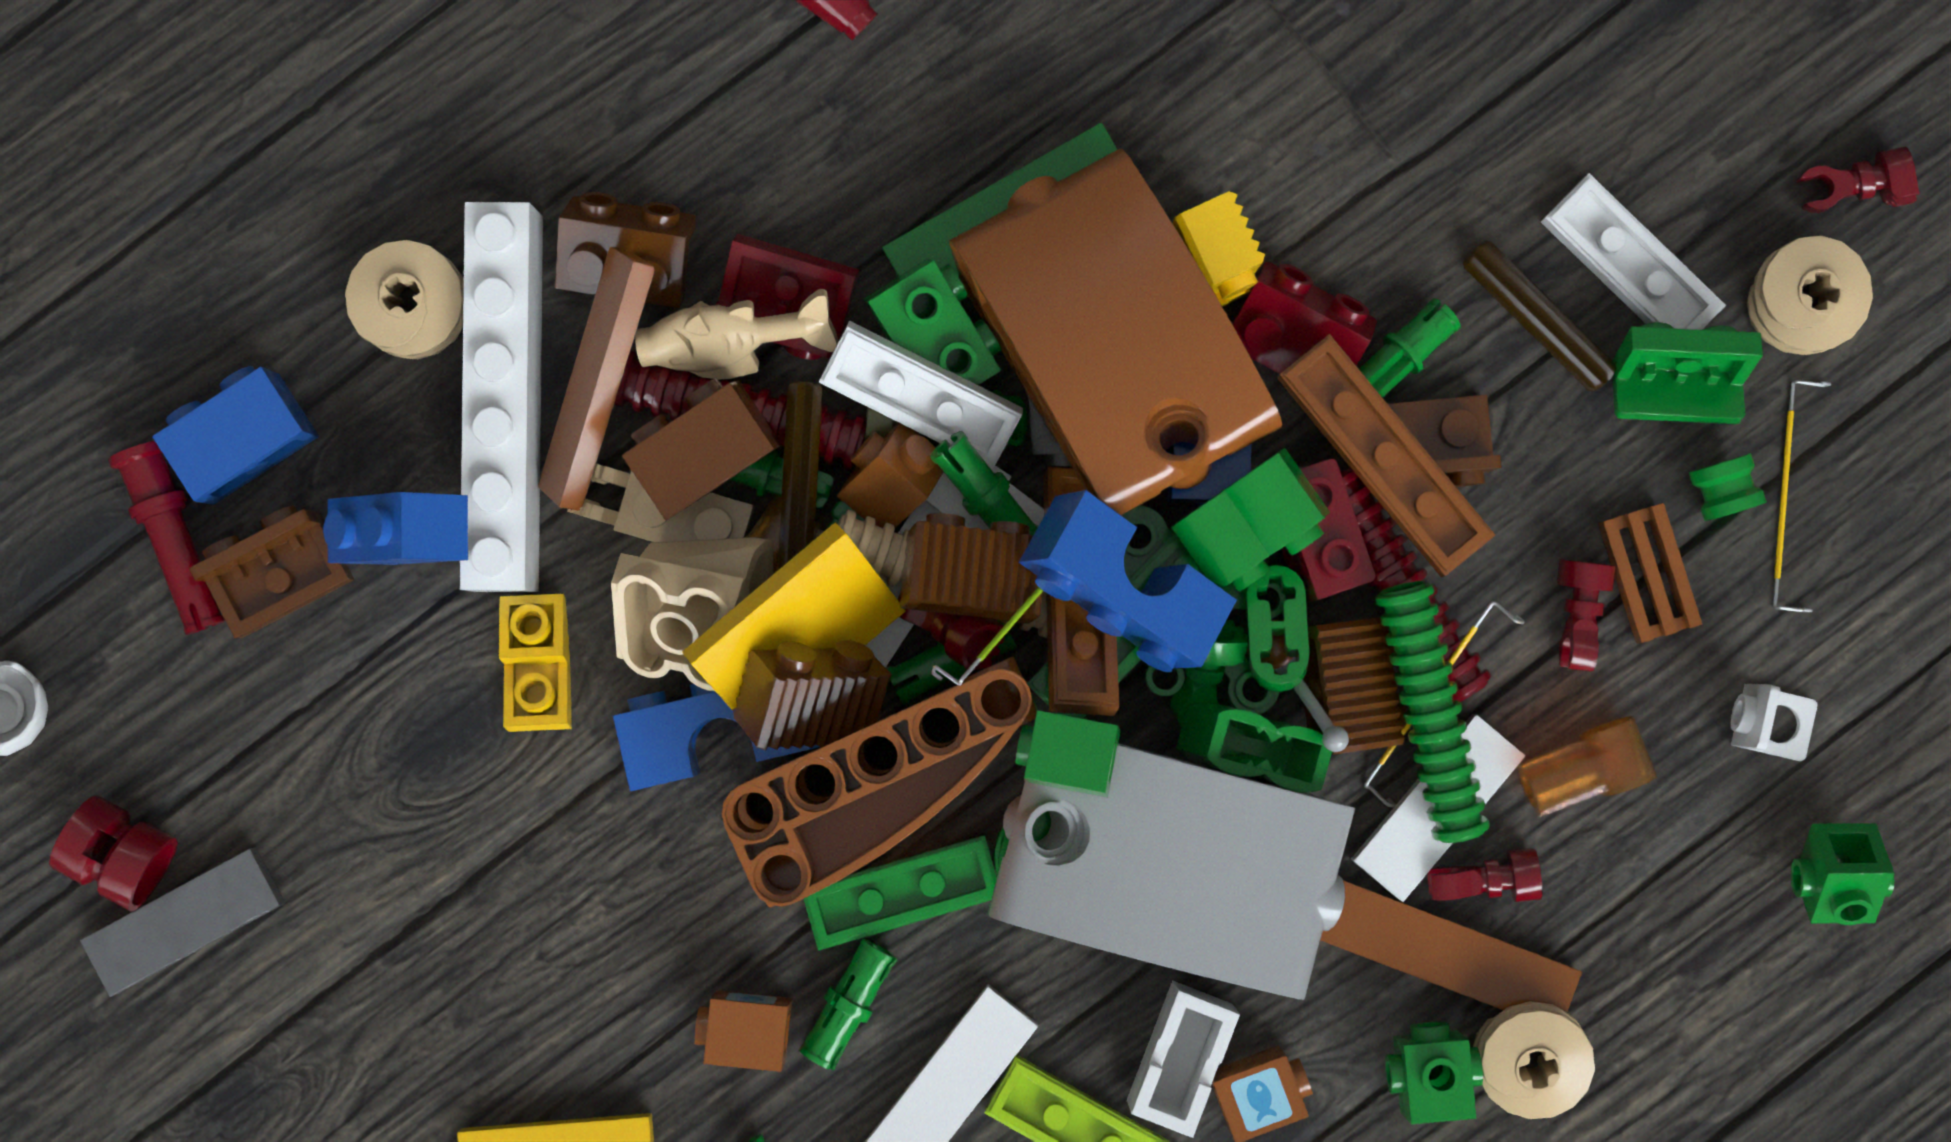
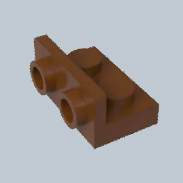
M1487 395L1388 404L1456 487L1485 484V472L1502 468L1501 456L1493 455Z

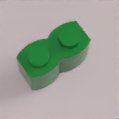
M1283 448L1185 516L1171 528L1206 578L1221 589L1232 582L1236 590L1240 592L1271 570L1264 561L1267 557L1284 546L1293 556L1321 537L1324 532L1318 523L1325 519L1330 511L1286 448Z
M1209 702L1193 703L1187 706L1176 746L1177 751L1182 756L1196 764L1301 793L1322 790L1332 751H1329L1323 744V735L1315 730L1266 719L1250 711Z

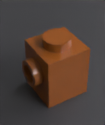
M899 422L884 437L874 431L851 457L850 461L856 467L837 494V497L863 519H866L867 516L875 518L876 526L883 528L886 523H890L896 528L929 497L943 474L938 464L934 463L930 458L935 447L928 439Z

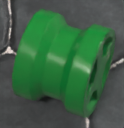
M1751 453L1689 472L1692 485L1702 491L1704 503L1701 507V513L1704 521L1713 520L1767 503L1763 490L1754 485L1751 472L1755 467Z

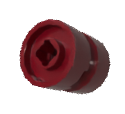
M94 795L81 804L63 827L50 854L49 865L52 869L81 885L97 881L99 895L131 912L138 909L150 897L163 879L175 855L178 842L175 837L146 821L131 825V816L128 811L99 795Z

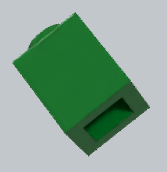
M1037 710L1034 726L1024 724L1022 726L1017 746L1016 764L1026 766L1024 778L1029 783L1108 798L1120 729L1118 725Z

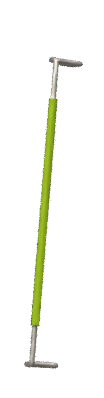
M1038 587L977 656L976 661L962 675L959 681L937 665L933 666L932 675L941 681L943 677L936 673L937 670L955 684L962 685L964 679L979 662L984 660L1043 590Z

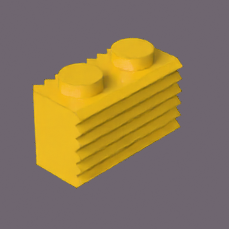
M1230 191L1175 216L1172 223L1222 307L1243 298L1251 292L1250 287L1258 283L1255 272L1265 257L1264 253L1257 251L1260 242L1251 239L1254 230L1246 227L1249 218L1240 215L1243 206L1235 203L1238 194Z

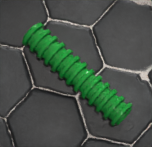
M1425 581L1408 582L1382 590L1375 597L1376 605L1384 607L1385 613L1380 616L1381 625L1388 626L1390 631L1384 638L1386 644L1393 646L1395 651L1389 656L1392 665L1399 668V672L1394 675V680L1396 684L1403 685L1404 689L1398 695L1400 703L1408 706V711L1403 714L1404 721L1413 726V730L1408 733V738L1411 743L1417 744L1418 747L1412 754L1414 761L1422 764V768L1417 772L1419 781L1427 785L1422 791L1423 799L1426 802H1431V807L1426 811L1427 817L1430 821L1436 822V826L1431 830L1432 838L1442 843L1463 842L1484 834L1489 829L1490 823L1489 819L1486 816H1481L1480 813L1485 808V802L1483 798L1476 796V792L1481 788L1480 780L1472 777L1471 773L1475 771L1476 764L1472 758H1467L1466 754L1472 749L1471 743L1468 739L1462 738V734L1467 730V726L1464 720L1457 717V714L1462 711V705L1460 701L1453 700L1452 696L1457 692L1458 688L1456 682L1449 681L1448 675L1452 673L1453 667L1452 663L1444 661L1443 655L1448 652L1447 643L1440 642L1438 637L1444 632L1441 623L1434 620V616L1439 612L1438 604L1430 603L1429 596L1434 593L1433 584L1426 583Z

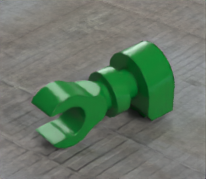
M1226 620L1202 667L1185 669L1188 677L1185 679L1181 689L1173 695L1170 709L1181 728L1187 706L1199 702L1218 704L1216 697L1217 684L1223 680L1225 666H1235L1244 661L1248 646V635L1243 633L1244 629L1242 627H1235V623L1232 620Z

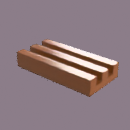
M1664 503L1598 523L1610 563L1616 566L1615 579L1636 643H1644L1660 636H1667L1686 628L1702 625ZM1645 521L1650 523L1679 617H1673L1643 523ZM1626 527L1629 529L1657 616V624L1649 625L1622 541L1620 529Z

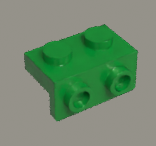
M1661 322L1648 323L1640 327L1631 326L1612 360L1616 364V372L1612 376L1615 416L1620 419L1739 424L1745 416L1743 384L1763 356L1761 333L1739 332L1734 327L1724 325L1712 326L1704 330L1676 329L1667 323Z

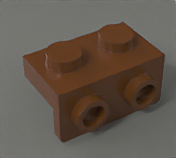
M589 192L572 197L559 216L555 289L595 295L609 247L613 246L631 251L654 266L655 271L645 303L680 308L685 297L689 240L695 230L696 216L682 213L677 206L664 202H650L643 206L618 203L614 196L600 192Z
M295 505L277 510L259 522L263 530L242 541L238 535H233L215 542L202 551L206 560L189 568L195 581L206 582L234 638L242 639L355 580L347 564L328 563V545L323 533L324 519L320 512L306 509L298 511Z

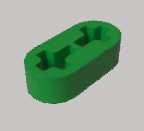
M1272 565L1269 566L1271 570L1249 585L1247 590L1246 611L1249 666L1253 678L1260 686L1269 691L1283 692L1299 685L1307 672L1309 641L1306 591L1303 581L1296 572L1285 566ZM1269 584H1281L1282 593L1293 595L1294 599H1288L1284 602L1283 621H1271L1269 601L1258 600L1257 596L1267 594ZM1272 636H1283L1286 656L1296 657L1298 661L1288 663L1286 674L1283 675L1274 674L1272 664L1261 663L1260 658L1270 657Z

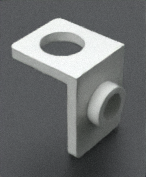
M1744 684L1743 693L1736 699L1732 710L1731 729L1734 733L1731 745L1795 761H1803L1807 755L1817 702L1814 699L1780 692V687L1770 684ZM1777 705L1789 708L1795 715L1797 722L1794 735L1782 743L1770 740Z

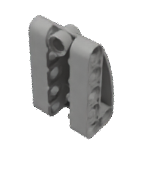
M1119 743L1108 798L1033 784L1024 778L1025 783L1022 794L1008 805L1004 814L1003 828L1009 843L1005 857L1001 861L987 914L989 917L1011 925L1156 965L1290 998L1305 999L1322 932L1329 931L1335 926L1343 910L1345 885L1338 872L1355 811L1354 807L1312 794L1290 791L1248 777L1229 774ZM1048 811L1051 817V827L1044 838L1035 842L1032 835L1033 824L1038 816Z

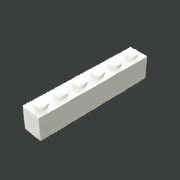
M465 202L461 495H468V560L460 561V590L473 592H539L540 489L538 484L540 480L543 216L529 202Z

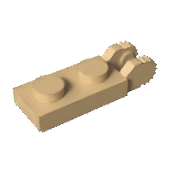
M595 464L591 481L603 485L610 483L626 488L619 512L601 507L600 503L588 499L584 500L580 511L568 509L567 512L613 525L614 531L647 541L671 542L746 538L755 506L709 493L676 516L665 521L632 470L629 474Z

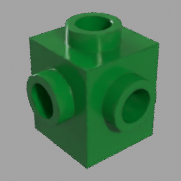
M1877 823L1811 825L1801 857L1794 859L1791 866L1792 890L1796 897L1803 898L1810 924L1839 923L1842 925H1857L1860 923L1876 922L1885 897H1890L1894 889L1893 867Z
M1449 1023L1412 1024L1410 1025L1411 1034L1393 1036L1395 1054H1386L1385 1056L1386 1080L1390 1094H1399L1400 1113L1410 1124L1477 1119L1474 1087L1482 1086L1483 1069L1480 1052L1477 1047H1470L1469 1039L1457 1030L1450 1031ZM1438 1065L1436 1071L1429 1075L1431 1070Z

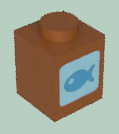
M717 990L710 999V1006H699L697 1013L695 1045L705 1046L703 1064L781 1072L787 1058L793 998Z
M1279 1045L1217 1068L1212 1086L1229 1132L1235 1142L1249 1140L1309 1117L1302 1099L1313 1095L1306 1072L1300 1059L1296 1058L1288 1061L1286 1054Z

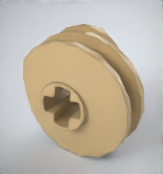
M1825 236L1798 238L1769 255L1755 276L1754 284L1750 287L1747 300L1750 324L1757 332L1761 333V338L1766 343L1785 353L1811 355L1833 349L1851 339L1867 320L1873 299L1871 276L1860 255L1842 241ZM1809 285V294L1818 298V305L1812 307V297L1802 294V287Z
M410 240L384 243L366 253L351 271L345 292L347 314L358 334L366 341L371 342L382 351L395 357L418 360L439 354L457 339L463 328L464 278L450 259L431 246ZM408 287L419 293L412 297L417 302V306L410 312L398 306L404 303L399 296L400 293Z
M1529 1001L1507 1007L1495 1017L1487 1019L1477 1032L1473 1045L1480 1052L1483 1069L1482 1087L1489 1098L1508 1113L1528 1119L1551 1118L1573 1108L1589 1090L1595 1072L1593 1047L1585 1032L1572 1015L1553 1004ZM1541 1051L1542 1055L1538 1056L1537 1059L1538 1066L1526 1068L1525 1065L1530 1062L1529 1053Z

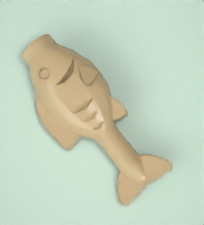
M819 289L811 294L802 303L798 312L760 318L754 316V304L750 300L734 303L730 307L721 305L709 306L700 301L690 308L681 309L662 318L651 327L637 329L635 333L637 355L642 367L658 365L673 370L689 371L703 378H717L718 380L756 373L759 367V360L754 350L762 343L802 337L810 345L834 352L839 340L829 318V302L825 289Z

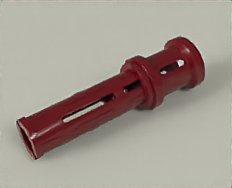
M155 441L146 442L110 456L108 458L112 469H119L133 505L128 509L131 519H135L137 524L144 523L183 623L185 635L208 629L210 625L216 626L223 623L225 619L221 615L220 609L206 582L195 581L189 568L201 561L181 510L187 507L185 504L187 497L183 490L176 489L163 453Z

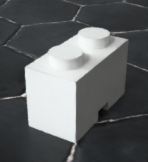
M1172 980L1127 1098L1131 1114L1193 1138L1210 1095L1211 1084L1218 1065L1222 1063L1240 1016L1232 1003Z

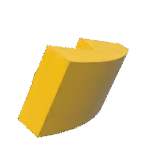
M564 594L500 596L499 659L504 664L503 727L508 732L572 729L569 634Z

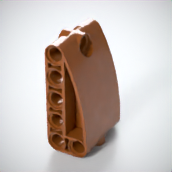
M1122 148L1060 181L1051 176H1042L1028 181L1011 196L1006 210L949 240L959 277L973 306L995 336L1002 349L1001 352L1078 478L1088 492L1118 514L1123 515L1161 494V490L1169 486L1175 489H1188L1199 485L1207 478L1214 461L1225 455L1230 456L1282 428L1278 409L1231 321L1157 198ZM1179 442H1188L1196 446L1191 452L1184 455H1172L1166 452L1169 447Z
M1014 656L966 677L960 686L955 685L889 715L870 726L762 773L732 790L723 803V823L752 889L757 896L766 902L770 908L774 906L782 907L794 904L840 881L886 853L927 823L964 791L998 755L1019 726L1036 719L1038 708ZM939 707L954 713L960 726L959 732L954 738L949 741L940 742L933 740L927 735L924 730L923 721L925 714L930 709ZM873 736L887 738L896 747L898 755L896 764L888 768L875 766L867 758L866 744L863 742ZM812 764L823 765L831 771L835 779L834 793L821 794L812 788L808 779L809 768ZM752 793L762 794L770 801L773 808V818L771 821L762 820L754 814L750 804Z

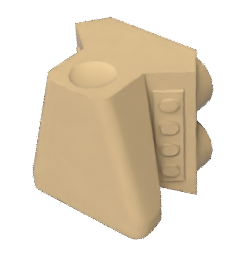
M749 537L652 542L640 557L621 553L611 581L617 658L623 659L629 668L647 678L662 677L671 669L684 672L689 681L697 687L707 691H715L682 654V651L774 574L772 541Z

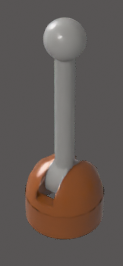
M1276 619V620H1271V621H1283V620H1281V619ZM1272 636L1270 657L1260 658L1261 663L1272 664L1274 674L1278 675L1286 674L1288 663L1298 662L1296 657L1286 656L1283 636ZM1302 680L1299 685L1294 687V690L1323 731L1322 741L1324 746L1332 752L1344 750L1349 742L1348 733L1344 728L1334 726L1305 681Z

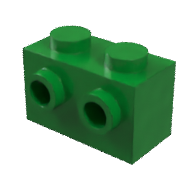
M927 258L863 298L889 341L976 385L981 384L1001 371L993 356L1002 351L982 318L972 323L960 301L968 297V293L949 264L939 269L934 260Z

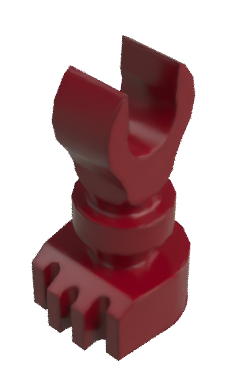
M1906 146L1877 152L1875 165L1871 166L1869 161L1853 163L1851 170H1837L1828 166H1815L1808 169L1796 181V183L1819 179L1827 184L1829 194L1826 199L1809 202L1801 207L1810 213H1821L1829 210L1840 199L1856 195L1858 200L1874 198L1877 190L1880 191L1882 201L1892 207L1913 204L1917 201L1916 195H1919L1914 161Z
M1559 559L1557 583L1558 585L1573 587L1572 599L1565 598L1564 611L1570 612V617L1566 621L1559 646V665L1561 667L1594 671L1599 650L1596 616H1603L1604 603L1598 602L1599 590L1613 591L1616 566Z
M901 591L897 599L899 602L901 601L902 597ZM905 609L906 612L900 616L903 620L930 631L933 639L944 646L946 655L967 670L1004 626L997 620ZM1004 637L973 670L991 667L993 662L991 658L992 656L999 655L1000 649L997 647L1003 644Z
M1528 847L1507 850L1508 864L1499 865L1497 859L1483 860V867L1441 866L1431 868L1427 873L1429 895H1432V900H1454L1486 892L1488 898L1502 897V890H1511L1514 902L1541 900L1542 878L1536 849Z

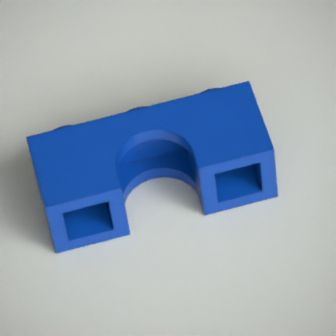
M1087 490L1055 496L1018 562L1037 575L1035 579L1036 585L1057 599L1074 601L1088 611L1086 619L1091 625L1111 636H1123L1139 647L1136 652L1137 656L1146 664L1158 670L1171 672L1174 668L1202 667L1237 600L1188 564L1155 568L1147 584L1139 592L1130 583L1124 568L1125 551L1137 527Z
M695 684L689 685L691 698L667 703L665 691L627 699L630 712L614 715L613 719L630 791L682 780L700 774L696 756V741L700 731L706 724L717 718H726L736 722L733 710L715 691H707L697 687ZM752 742L756 762L820 747L814 745L813 748L803 745L801 749L794 746L786 749L780 746L778 750L768 747L765 751L757 748Z

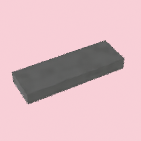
M255 847L246 850L80 940L109 997L285 904V901Z

